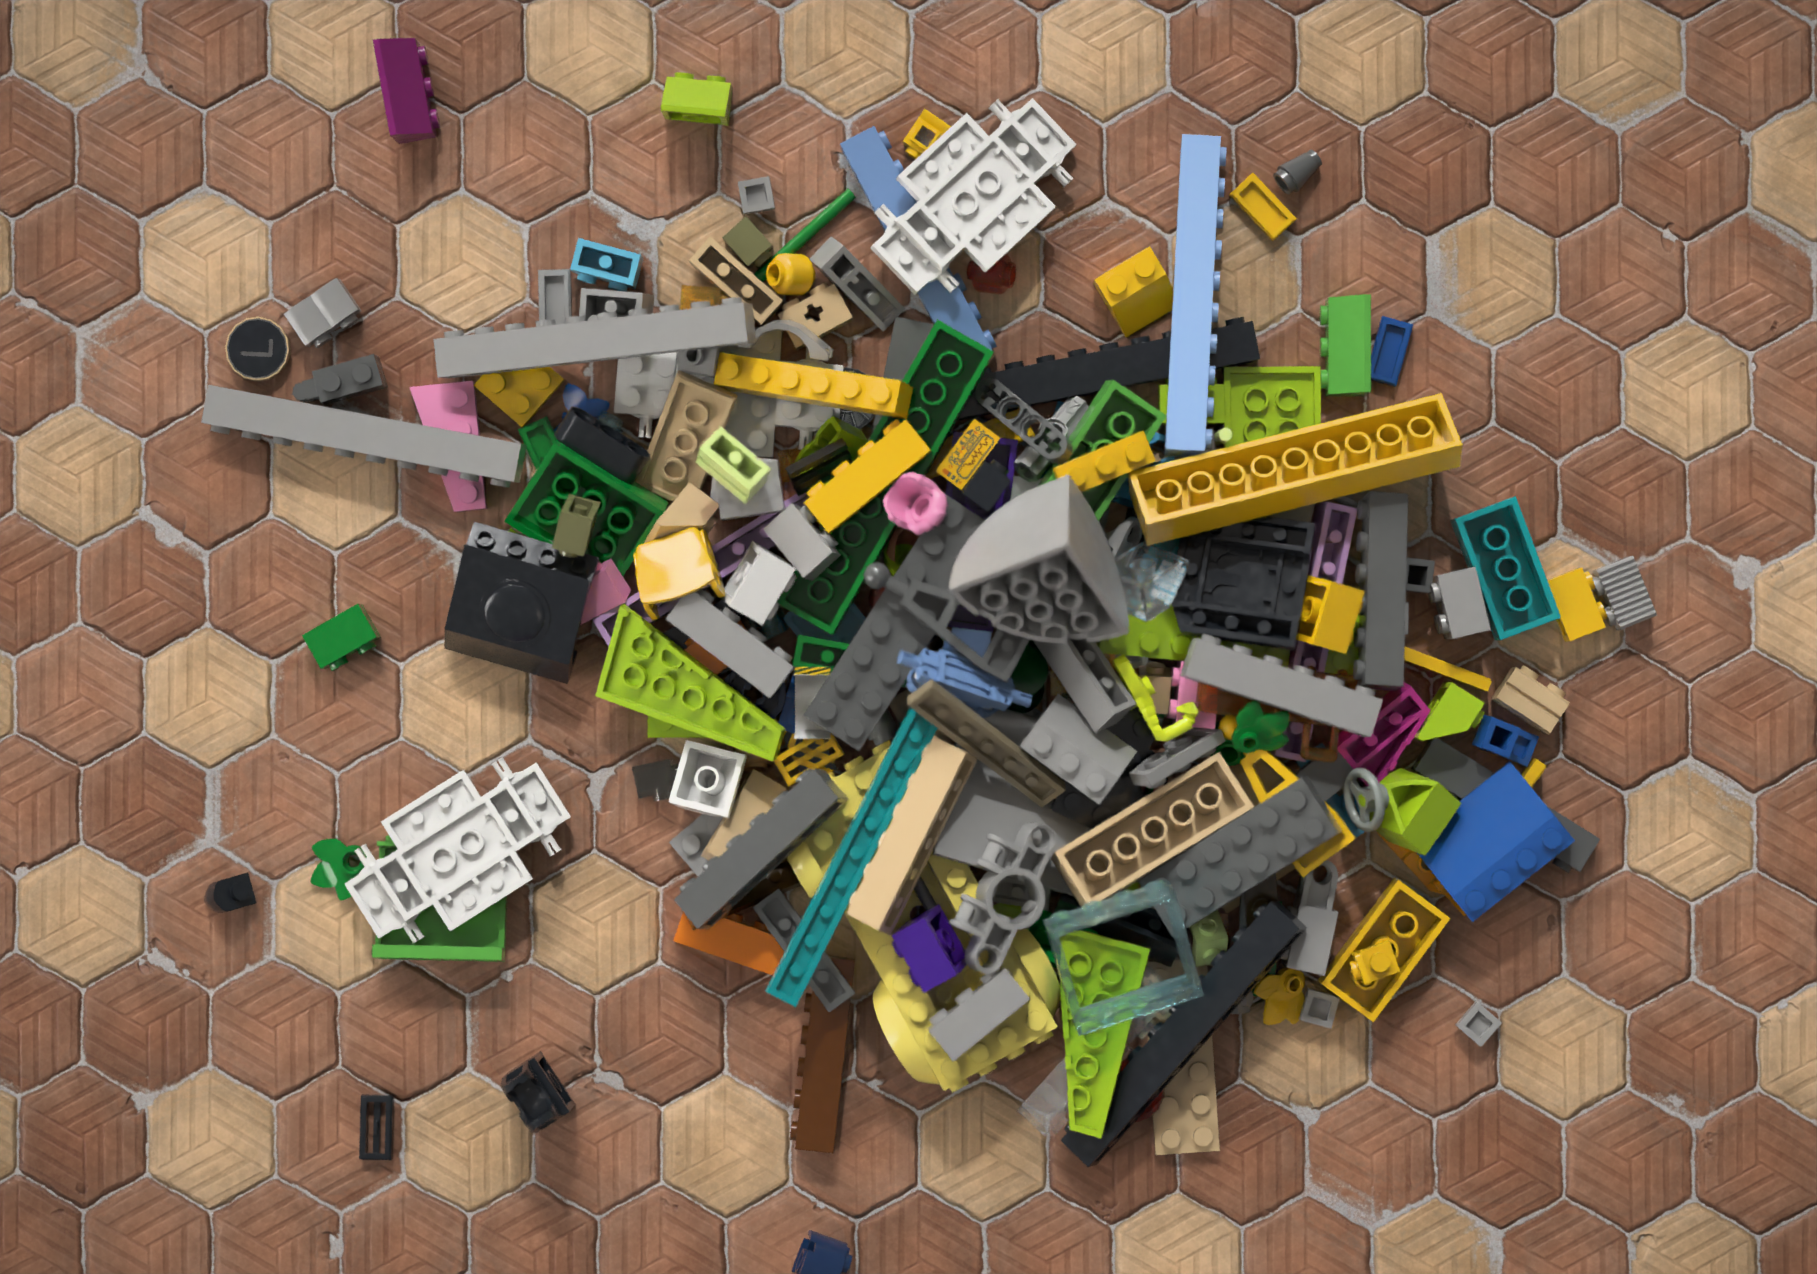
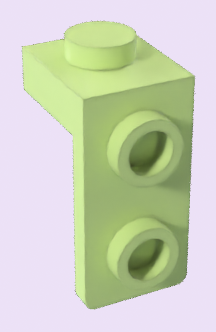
M1218 910L1189 927L1193 936L1191 957L1195 967L1211 965V961L1222 950L1227 952L1228 935Z

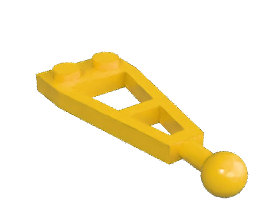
M1228 714L1219 722V729H1221L1225 739L1232 740V734L1238 726L1236 721L1237 715ZM1258 749L1252 753H1243L1246 757L1240 762L1260 804L1299 780L1292 771L1269 751ZM1261 758L1285 779L1284 782L1268 794L1253 765ZM1326 802L1325 804L1343 831L1292 863L1302 877H1305L1356 839L1339 814Z

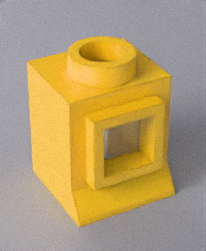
M924 108L903 140V145L907 147L905 153L916 160L951 126Z

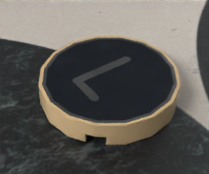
M262 317L246 318L236 324L228 334L225 345L226 357L232 369L243 378L254 381L270 380L275 377L288 364L291 353L289 338L282 327L273 320Z

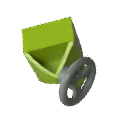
M1355 768L1347 775L1344 783L1345 807L1350 819L1357 828L1365 832L1376 830L1388 842L1426 856L1462 804L1439 782L1402 768L1388 774L1380 783L1367 769ZM1363 778L1369 786L1361 788L1356 779ZM1353 794L1357 799L1358 806L1360 807V815L1356 809Z

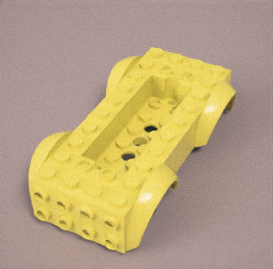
M890 740L871 749L874 753L872 757L864 760L862 756H859L844 764L843 766L846 771L838 776H835L833 771L828 773L849 800L787 856L795 875L811 899L891 745ZM892 817V819H891V821H890V823H889V825H888L886 831L888 830V828H889V826H890V824H891V822H892V820H893V817ZM877 847L876 851L874 852V854H873V856H872V858H871L870 861L873 860V858H874V856H875V854H876V852H877V850H878V847ZM932 851L921 873V877L936 904L941 906L950 922V919L955 918L962 903L960 898L962 893L976 899L978 883L968 865L933 855ZM862 876V878H861V880H860V882H859V884H858L856 890L859 889V887H860V885H861V883H862V881H863V879H864L863 876ZM914 889L891 935L907 921L911 920L910 912L913 907L923 906ZM849 904L846 907L844 914L881 978L873 992V1004L878 1021L899 1061L906 1071L918 1082L939 1084L944 1091L950 1089L951 1092H955L969 1083L967 1078L973 1074L978 1073L980 1076H983L997 1068L995 1062L1004 1057L1012 1060L1025 1052L1023 1046L1034 1041L1036 1044H1040L1054 1035L1051 1030L1058 1027L1053 1018L1061 1003L1060 984L1048 957L1027 928L1017 930L999 970L1003 967L1006 968L1030 1000L955 1061H952L927 1028L932 1025L929 1019L941 1009L945 1008L948 1012L957 1005L954 999L970 987L974 991L983 984L980 978L985 973L973 970L966 965L958 975L924 993L921 987H917L911 980L909 975L910 968L904 957L900 958L895 952L892 936L846 914ZM952 926L966 950L972 934ZM987 950L982 951L979 955V964L981 966L988 961L989 954Z

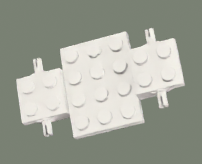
M1033 98L1021 109L1015 110L1012 113L997 99L988 109L998 117L1001 124L990 136L966 113L896 178L917 203L904 215L897 218L885 204L881 205L874 212L887 228L883 236L871 246V249L914 295L928 283L938 280L949 293L956 289L960 283L951 276L947 269L951 261L962 250L986 273L1055 209L1056 206L1035 184L1041 178L1050 174L1057 179L1063 188L1074 179L1061 166L1064 157L1077 144Z
M780 329L763 333L751 348L727 346L730 347L729 354L837 371H843L844 365L826 364L818 359L810 358L807 346L806 359L797 362L780 361L783 330ZM677 353L618 359L614 413L630 414L640 418L638 438H644L646 426L645 438L652 439L653 419L660 418L676 373L679 371L677 370ZM690 374L711 384L714 383L713 377ZM732 392L737 394L738 398L725 431L756 457L773 458L775 426L793 427L800 430L798 450H802L805 446V438H807V445L812 441L813 432L818 431L829 418L835 416L840 419V409Z
M503 757L498 761L504 772L497 761H495L491 765L502 781H500L496 788L483 796L479 794L465 770H462L381 821L398 850L385 858L375 860L367 844L361 846V849H356L354 852H356L363 863L364 868L358 876L344 884L378 938L383 937L392 930L404 928L412 944H414L418 939L420 940L425 937L414 920L422 911L432 905L436 908L449 931H452L533 879L517 854L518 850L529 843L541 841L550 857L555 853L549 842L556 853L562 850L551 833L559 824L569 819L571 815L537 762L524 771L512 773Z

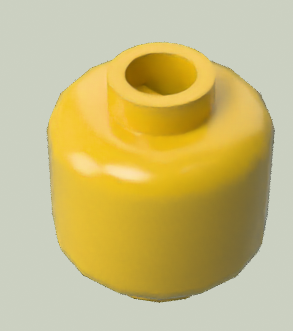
M778 254L769 263L766 270L767 282L774 292L779 295H804L810 290L816 277L812 262L803 254Z

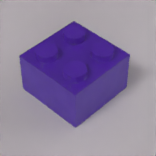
M939 904L907 921L891 935L895 952L900 958L904 957L910 968L909 975L911 980L917 987L920 986L924 993L958 975L967 965L965 961L966 950Z

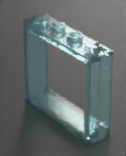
M1169 880L1152 881L1144 888L1135 891H1121L1115 894L1113 898L1103 901H1090L1085 903L1082 908L1069 912L1059 911L1054 913L1051 918L1043 920L1070 1015L1079 1036L1204 996L1176 893ZM1165 903L1184 974L1080 1007L1059 936Z

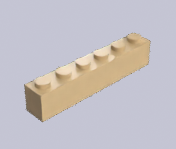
M933 737L931 743L926 745L922 752L920 766L917 772L913 773L907 783L908 790L903 800L896 805L892 815L893 820L888 830L881 835L878 842V850L873 860L864 869V879L859 889L850 897L849 909L846 914L889 935L892 934L976 764V757L936 737Z

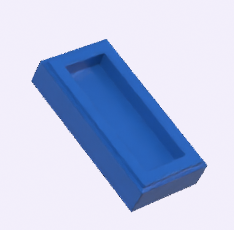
M1385 316L1381 317L1371 352V381L1396 387L1414 324Z

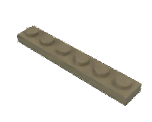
M930 679L907 697L909 707L1041 808L1066 791L1065 781L933 679Z

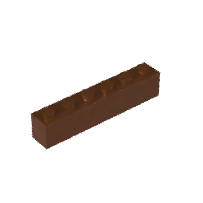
M829 955L852 987L855 958ZM813 990L812 994L806 993L804 1012L810 1013L809 1026L802 1025L800 1044L806 1045L805 1058L799 1057L797 1076L803 1077L802 1090L795 1089L793 1108L799 1109L798 1121H792L790 1140L796 1141L795 1149L834 1153L851 997L828 1012Z

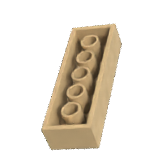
M1218 752L1055 851L1051 860L1086 914L1247 813L1254 806Z

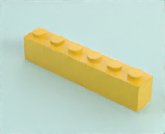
M721 352L713 383L732 392L907 419L913 387L901 380Z

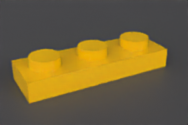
M1139 431L1055 466L1052 470L1056 479L1069 474L1080 492H1083L1156 460L1144 431Z

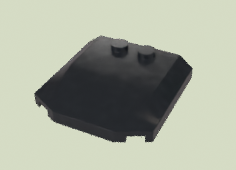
M1264 516L1181 537L1176 563L1185 568L1170 598L1181 634L1202 637L1205 634L1224 641L1295 651L1313 549L1315 523Z

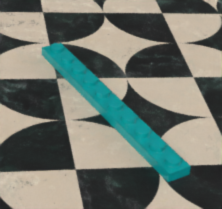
M909 707L765 990L767 993L795 1007L848 906L850 897L855 892L866 865L870 862L876 851L879 839L886 831L896 805L901 801L907 790L909 778L916 772L922 760L924 748L932 741L938 729L911 707Z

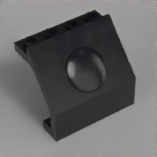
M474 522L467 543L464 544L444 629V649L568 684L577 658V651L574 648L586 600L599 564V557L584 554V557L580 555L578 557H567L560 554L559 550L552 548L553 544Z

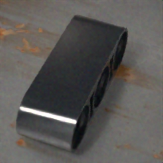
M572 406L554 432V436L562 444L628 484L635 482L650 459V454L643 447L578 407Z

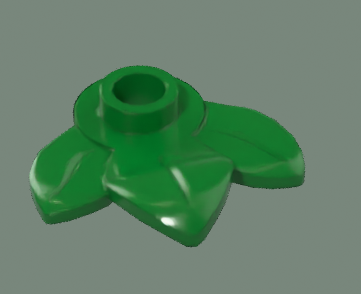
M1251 701L1236 716L1238 726L1232 734L1234 748L1242 753H1252L1258 749L1273 751L1283 747L1289 742L1288 736L1283 733L1289 725V712L1280 711L1264 715L1258 701Z
M334 838L324 839L315 843L312 846V850L322 861L317 865L312 874L311 884L322 888L335 887L339 900L352 897L344 884L358 876L364 868L361 860L357 867H353L349 863L350 856L357 855L354 851L358 848L361 849V846H346L342 841Z

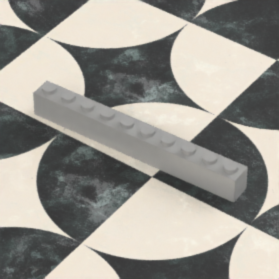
M736 297L722 299V305L710 306V301L691 303V309L679 310V305L660 306L659 313L648 314V309L644 308L628 310L629 316L617 317V312L597 314L598 320L586 321V316L567 317V323L555 325L554 319L536 321V327L525 328L524 323L505 325V331L494 332V327L475 328V334L464 335L463 330L444 332V338L434 339L437 378L449 379L756 343L753 305L742 303V298Z
M208 385L201 423L211 424L210 431L230 434V429L232 428L242 430L241 437L261 440V434L273 436L272 443L292 446V440L304 442L303 449L323 452V446L335 448L334 455L354 458V453L358 452L367 454L366 461L385 464V459L390 458L398 460L397 467L416 470L417 464L429 466V473L447 476L448 470L460 472V479L476 482L479 481V476L492 478V485L510 488L511 482L520 483L527 445L213 385Z

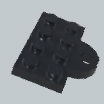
M1137 707L1129 711L1117 724L1106 728L1135 749L1137 753L1100 804L1096 803L1068 781L1062 779L1065 781L1066 791L1053 799L1049 807L1050 810L1093 829L1120 813L1122 808H1128L1151 794L1143 792L1140 785H1133L1129 772L1150 755L1155 754L1150 749L1155 738ZM1158 717L1159 725L1161 726L1164 719ZM1166 777V782H1165L1164 784H1162V785H1166V784H1167V782H1168V777Z

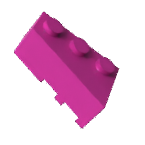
M1405 682L1402 688L1397 691H1390L1381 698L1383 701L1371 737H1362L1343 730L1328 742L1330 745L1335 746L1353 769H1367L1376 777L1379 783L1390 771H1393L1398 763L1396 761L1407 744L1411 743L1431 711L1415 690ZM1357 778L1364 787L1369 786L1363 778Z

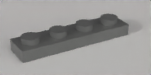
M778 888L753 906V909L785 952L802 918L780 888ZM824 951L808 985L827 1011L830 1012L854 995L855 991L826 951Z

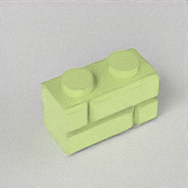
M722 427L718 428L700 447L695 462L744 504L764 486L771 470L763 461L757 460L751 451Z

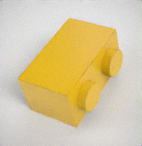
M1582 567L1575 568L1547 580L1561 618L1556 619L1565 642L1573 641L1606 627L1603 620L1607 619V614L1602 603L1595 601L1592 590L1595 589V584L1588 571L1584 573Z

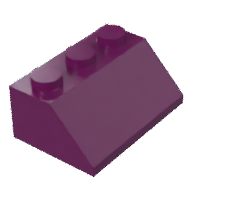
M416 38L374 39L373 45L390 136L398 144L436 138L435 129L440 128V121L437 109H431L429 97L434 96V88L431 77L426 78L424 65H429L426 47L420 46Z

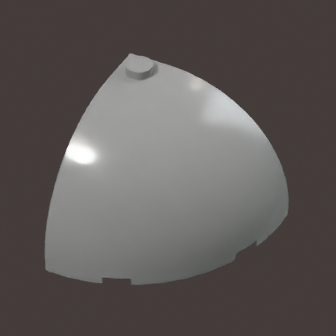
M1069 474L1035 487L1017 496L995 511L971 535L953 566L949 590L956 599L974 615L981 614L992 621V626L1010 634L1042 642L1067 643L1068 639L1087 638L1088 642H1096L1129 633L1125 594L1112 551L1094 512Z

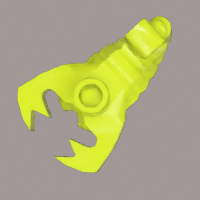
M1124 654L1112 660L1121 681L1136 702L1132 709L1138 708L1157 741H1170L1193 728L1192 726L1196 722L1195 717L1199 714V708L1194 702H1188L1176 707L1179 713L1184 714L1182 715L1183 719L1162 729L1159 725L1151 697L1156 691L1148 677L1140 678L1136 675Z

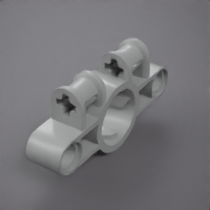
M1035 822L1024 824L1020 828L1014 843L993 834H988L987 839L989 842L982 858L977 859L976 864L989 871L981 878L977 886L976 899L962 893L960 897L962 903L955 918L950 919L949 922L950 925L972 934L965 952V961L971 969L985 974H992L998 971L1017 930L1031 926L1040 917L1045 905V891L1040 878L1056 843V834L1048 825ZM1040 830L1042 834L1041 842L1034 846L1032 836L1035 831ZM1009 875H1013V878L1025 882L1029 895L1028 901L1025 902L1021 909L1023 912L1012 920L996 913L992 904V896L996 895L997 884ZM987 950L989 954L988 961L981 966L979 964V955L982 951Z

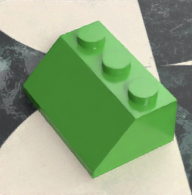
M1371 294L1329 297L1325 300V305H1320L1319 313L1320 325H1325V338H1320V357H1325V370H1321V389H1325V397H1364L1371 392Z

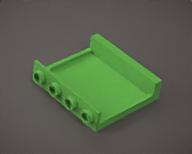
M389 835L386 836L385 841H377L379 859L385 858L398 850ZM507 896L452 931H449L436 908L432 905L422 911L414 920L425 937L420 940L418 939L417 942L412 944L404 928L392 930L381 938H378L376 935L375 944L372 945V957L375 959L505 962Z

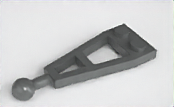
M872 563L864 571V580L869 587L874 589L885 587L902 596L899 604L975 667L1007 683L1030 639L997 629L983 657H981L946 629L958 605L963 606L951 591L914 579L907 585L890 576L888 568L882 563ZM916 592L948 601L939 621L935 620L912 601Z

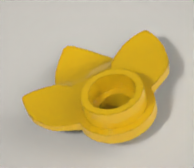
M1282 968L1276 975H1267L1258 983L1254 994L1262 999H1266L1263 1012L1264 1024L1275 1025L1287 1019L1294 1025L1300 1020L1299 1017L1305 999L1302 992L1305 986V977L1302 971Z

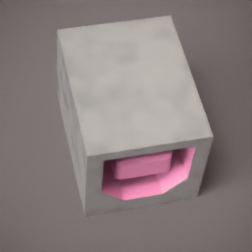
M777 461L765 463L771 468L767 481L746 504L715 479L720 517L723 521L779 513L785 510L780 469Z

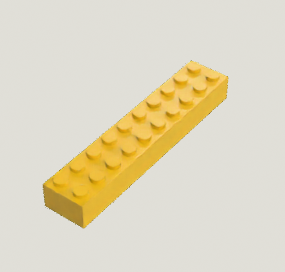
M1442 393L1134 470L1128 472L1129 495L1147 546L1457 468L1461 465L1462 442Z

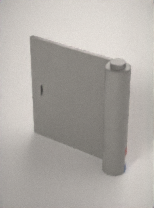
M1010 709L1005 711L998 710L990 717L983 718L1019 747L1039 721V718ZM955 742V744H954L955 747H957V748H959V749H961V750H963V751H965V752L971 754L970 752H968L966 749H964L962 746H960L958 743ZM977 759L934 846L933 855L987 870L977 865L976 861L983 856L989 842L987 839L989 833L1014 843L1020 828L1024 824L1035 822L1048 825L1056 834V843L1041 875L1040 882L1044 888L1074 896L1052 862L1051 857L1055 851L1087 833L1088 827L1050 810L1049 807L1052 801L1041 808ZM1048 768L1050 771H1052L1054 774H1056L1059 778L1063 779L1061 776H1059V775H1058L1057 773H1055L1053 770H1051L1050 768ZM1040 830L1035 831L1032 836L1034 846L1041 842L1042 834Z

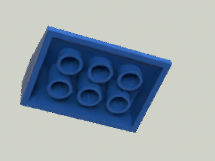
M1509 761L1460 800L1462 804L1426 856L1417 854L1470 920L1474 922L1575 840Z

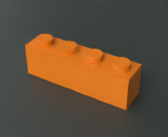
M683 912L673 940L674 942L770 975L774 974L785 953L763 922L756 920L754 925L743 922V916L738 913L720 919L710 929L693 930Z

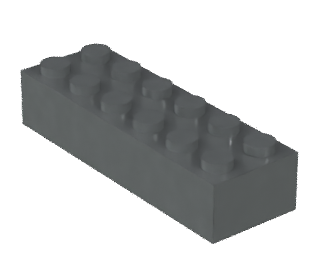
M1305 776L1138 882L1172 937H1174L1343 830L1310 778Z

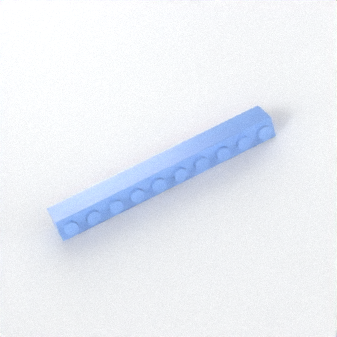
M1182 134L1164 456L1190 457L1205 453V448L1211 449L1212 429H1206L1207 417H1213L1214 398L1208 397V385H1214L1215 366H1209L1210 354H1216L1217 334H1211V322H1218L1219 303L1212 302L1213 291H1219L1220 272L1214 271L1215 260H1221L1222 240H1216V228L1222 229L1223 209H1217L1218 197H1224L1225 178H1219V166L1226 165L1227 149L1226 147H1220L1221 136Z

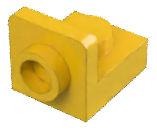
M1389 940L1353 952L1354 961L1349 962L1355 981L1361 979L1362 984L1365 986L1372 984L1371 982L1400 972Z

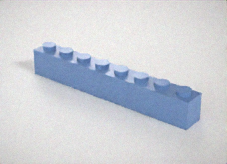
M875 126L840 143L841 150L874 212L881 205L885 204L897 218L904 215L917 203L911 194L896 180L898 175L904 171V168L899 159L895 161L891 159L887 150L891 149L892 146L884 131L878 133ZM877 216L880 224L882 225L885 231L887 226ZM949 267L947 269L951 276L960 283L951 293L938 280L928 283L917 293L933 324L938 319L990 350L997 347L989 330L983 332L977 320L982 317L973 301L967 303L962 293L967 288L959 273L953 275Z

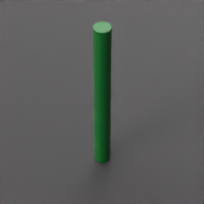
M847 188L761 266L754 275L764 282L767 279V267L775 256L782 253L795 254L846 208L856 196Z

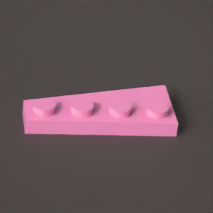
M465 381L409 387L422 424L424 426L480 436L475 382ZM448 470L447 476L441 475L454 512L487 509L484 476H479V481L476 482L460 479V472Z

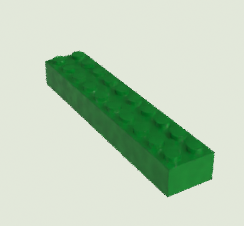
M938 319L902 380L913 387L906 420H908L932 450V452L906 472H914L922 476H926L995 356L994 351ZM882 416L868 442L873 440L876 444L885 436L882 431L896 419L900 423L905 419ZM894 483L835 531L830 533L838 543L835 548L841 556L813 581L803 578L795 569L793 573L796 575L794 583L787 592L782 591L777 600L779 605L829 634H836L865 583V569L870 564L877 562L897 527L893 521L889 520L883 502L886 493ZM820 524L818 528L823 532L825 528Z

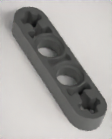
M987 378L977 385L975 390L976 400L1049 462L1062 464L1071 457L1073 446L1070 440L1002 383L994 378ZM988 391L995 392L1002 399L999 404L986 395ZM1012 405H1019L1020 412L1018 416L1013 419H1006L1007 409ZM1033 423H1041V432L1035 437H1028V428ZM1049 438L1057 445H1060L1061 450L1058 453L1045 443Z

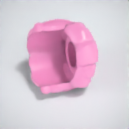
M914 472L901 475L886 493L883 500L889 520L904 529L913 531L916 535H922L924 532L931 531L934 526H939L946 515L948 505L946 495L932 480Z

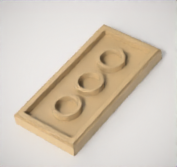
M679 370L676 373L647 450L650 454V459L638 475L636 482L654 494L672 502L689 482L702 491L709 473L695 463L699 449L718 428L726 429L738 395Z

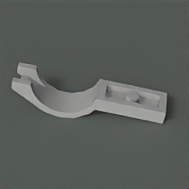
M774 320L755 330L756 342L767 331L775 329L787 330L802 339L808 347L810 358L829 361V358L833 357L834 349L807 327L792 320ZM753 343V344H744V345H735V346L744 347V348H751V347H753L756 343Z

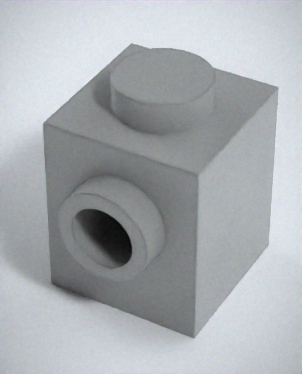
M730 347L677 352V370L688 374L715 378L720 352L729 354Z

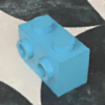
M578 238L570 270L578 274L577 280L596 284L598 279L609 282L608 288L627 292L628 288L636 289L644 258L641 254Z

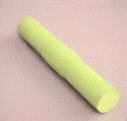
M1229 428L1217 431L1214 434L1215 445L1220 446L1228 442L1232 437V431Z

